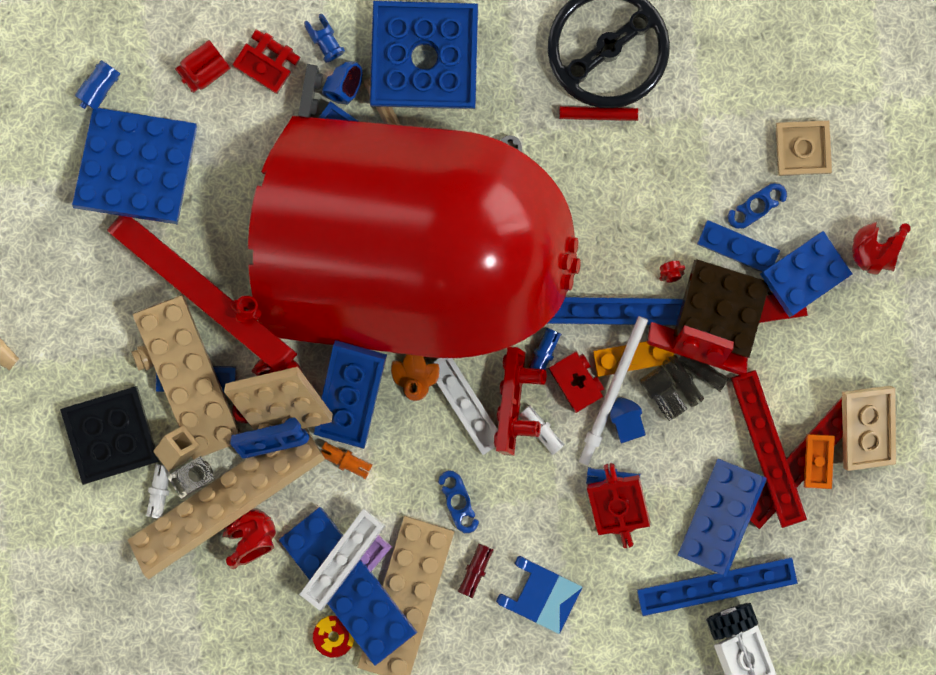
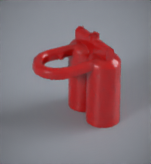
M210 40L182 59L180 65L175 68L182 78L181 81L184 84L186 83L193 93L199 89H205L231 69Z

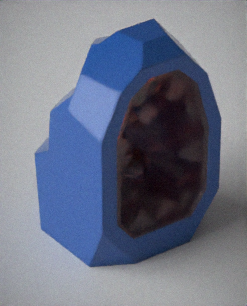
M349 61L335 68L333 74L327 77L322 94L333 102L348 105L355 98L361 86L363 72L360 64Z

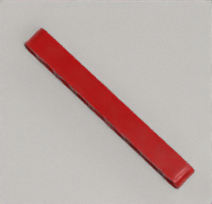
M118 216L107 229L112 236L276 372L285 370L297 356V353L258 320L249 319L244 323L238 322L235 310L231 308L233 300L132 217Z

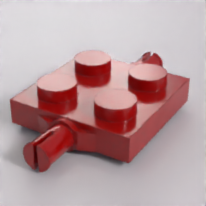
M610 463L609 467L606 464L603 466L606 480L587 484V492L598 535L620 534L623 548H627V542L630 548L634 545L630 532L639 528L650 527V519L639 475L625 478L617 477L615 465Z

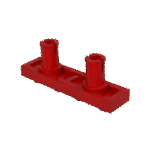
M508 347L507 354L503 357L505 374L504 380L500 383L501 406L497 409L499 427L498 432L494 436L496 451L509 456L515 455L517 436H540L541 424L539 421L518 420L523 384L544 385L547 376L544 369L524 368L526 352L518 347Z

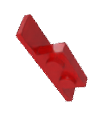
M651 322L649 325L648 345L741 376L747 373L748 358L731 354L733 341L685 325L677 337L673 336L675 329Z

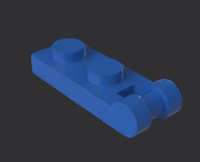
M289 418L284 424L231 435L230 444L241 458L244 459L302 446L308 442L309 434L305 429L301 428V424L296 418Z

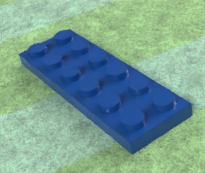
M319 507L281 537L279 541L307 578L311 580L343 537V534L324 509ZM361 559L327 603L374 666L418 633Z

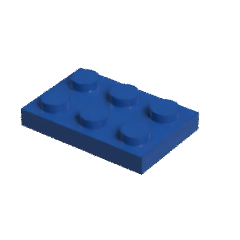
M824 231L760 273L789 317L795 315L853 274Z

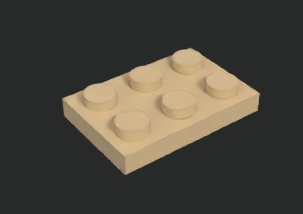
M883 386L842 392L843 468L851 471L895 465V388Z

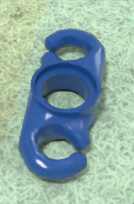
M771 183L749 197L744 204L738 205L736 210L745 214L743 222L735 220L734 210L729 211L728 221L731 226L736 229H744L765 216L769 210L777 207L779 202L770 197L772 190H778L781 194L780 201L785 202L787 198L785 187L779 183ZM753 199H761L764 202L765 209L762 213H755L751 210L750 204Z
M454 471L443 472L438 480L440 485H443L449 477L455 479V486L452 488L443 486L442 492L446 496L447 507L456 528L463 533L474 532L479 524L477 519H474L469 527L462 525L463 517L469 516L474 518L475 512L472 510L470 498L461 476ZM460 494L466 498V506L463 509L457 510L452 507L451 499L454 495Z

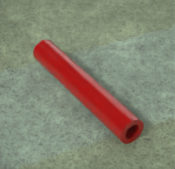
M560 106L559 119L638 121V108Z

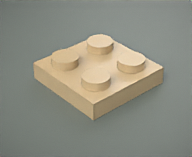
M829 120L776 123L778 176L832 173Z

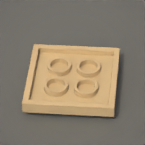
M298 367L225 384V394L254 430L284 424L289 418H296L303 429L332 422V412Z

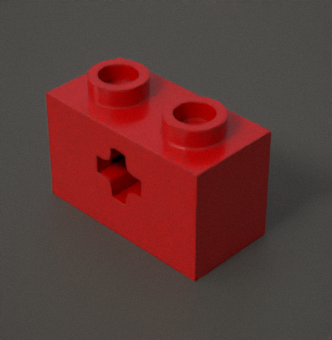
M577 352L572 353L548 368L575 413L604 397L601 393L604 390L603 385L597 376L591 377L587 370L591 367L584 354L578 355ZM576 373L578 377H584L585 380L582 381V388L578 385L572 386L573 374Z

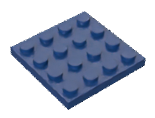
M98 108L96 111L93 109L73 198V208L178 225L196 137L197 123Z

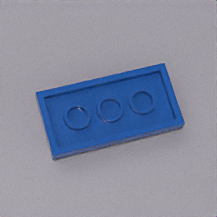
M335 340L322 394V400L333 414L332 422L315 426L314 435L365 448L387 354Z
M717 459L678 556L727 576L767 478Z

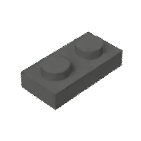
M307 64L298 113L300 117L309 118L311 114L316 115L318 99H314L316 89H321L323 74L319 73L317 65Z

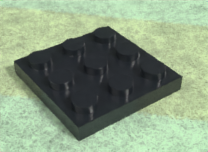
M138 386L60 409L82 485L160 462L153 452L156 447Z

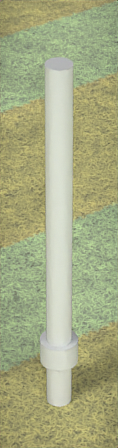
M638 316L591 432L588 431L584 440L586 445L579 459V462L589 465L595 448L599 447L603 438L601 433L647 325L648 319Z

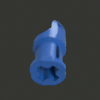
M319 14V20L325 29L313 30L308 21H304V26L313 43L318 44L325 56L323 60L327 63L343 55L345 49L339 46L333 36L334 30L325 16Z

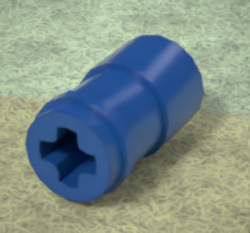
M102 60L99 64H96L94 71L74 95L82 101L79 106L84 109L88 105L96 111L106 98L107 92L118 81L120 76L117 70Z

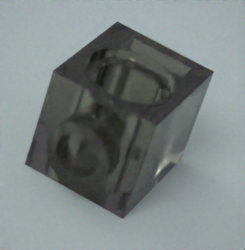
M201 456L168 476L181 499L215 479L212 475L213 470L210 464L204 461ZM189 471L196 473L198 477L197 482L189 478Z

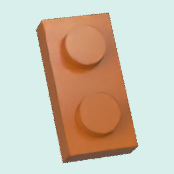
M806 434L805 488L832 489L835 436Z

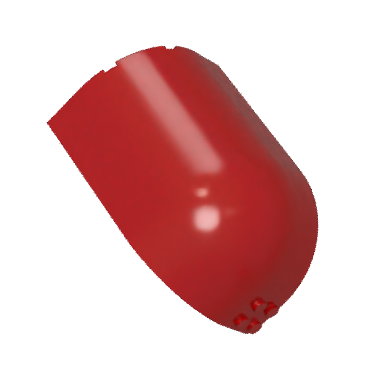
M292 116L268 154L261 171L265 174L262 186H257L255 190L248 237V249L253 250V264L248 265L252 296L258 303L257 309L261 311V317L258 321L281 339L333 345L335 340L369 350L434 358H465L489 354L513 346L543 328L560 309L568 290H572L574 276L579 273L581 267V260L577 258L579 241L574 234L572 215L563 193L554 180L534 160L518 149L500 140L478 133Z

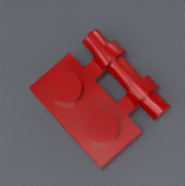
M256 29L251 38L259 42L256 48H253L246 43L232 66L275 94H278L291 74L290 70L283 67L285 62L289 61L296 66L301 57L295 54L288 45L284 47L273 40L274 37L266 32L264 34ZM267 48L279 55L275 61L263 54Z

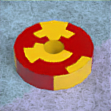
M336 615L322 618L313 631V643L316 649L322 655L330 658L345 655L352 648L355 640ZM330 632H337L339 635L338 640L332 641L329 638Z

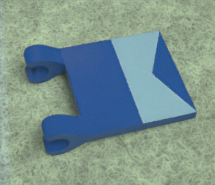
M518 556L515 561L516 566L531 574L517 601L504 594H499L496 602L500 606L560 634L583 587L522 556Z

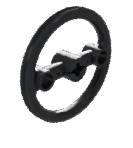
M569 0L556 15L548 37L549 63L559 84L578 101L599 108L623 107L645 97L662 78L670 54L668 30L658 10L648 0H623L638 8V11L631 16L629 22L615 33L606 32L598 38L593 50L581 59L571 61L568 66H563L559 53V40L562 29L569 17L578 8L594 1ZM642 18L646 22V27L643 29L636 28L633 25V19ZM650 28L655 30L658 41L656 63L648 78L639 87L622 95L600 96L585 91L579 86L586 79L587 74L603 61L612 62L616 60L620 55L622 47L635 36L645 34ZM604 42L608 45L616 42L612 49L613 52L607 50L601 53L605 45ZM579 65L583 67L585 74L581 77H575L571 73V68Z

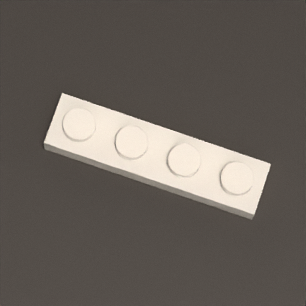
M439 358L431 364H439L438 386L482 455L494 449V436L498 429L453 358Z
M363 509L299 595L322 611L386 525L366 509Z

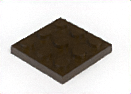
M698 259L694 260L673 336L677 337L685 325L733 341L731 354L750 358L769 289L768 285L762 279Z

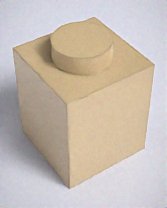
M183 425L165 435L153 452L168 472L186 463L200 445Z

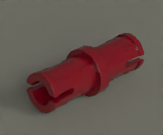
M478 543L470 565L467 564L465 568L467 572L458 589L459 593L470 598L474 597L481 578L486 575L484 571L494 551L493 549Z

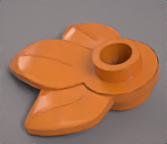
M406 354L403 362H392L391 373L395 383L403 387L406 397L412 401H419L427 395L429 387L437 382L439 378V364L426 365L423 356ZM414 383L417 385L416 392L412 390V385Z

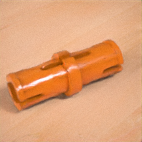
M328 442L324 443L322 447L324 450H321L326 460L338 465L340 470L344 471L346 469L366 480L369 474L367 471L371 470L373 464L353 456L349 450L345 452Z

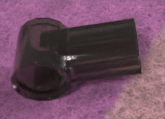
M661 365L639 379L641 386H644L647 390V395L654 399L668 421H671L687 410V407L673 388L672 380Z

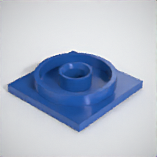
M373 1L370 107L475 109L478 4ZM429 45L435 49L437 61L433 67L420 69L413 64L412 53L418 46Z

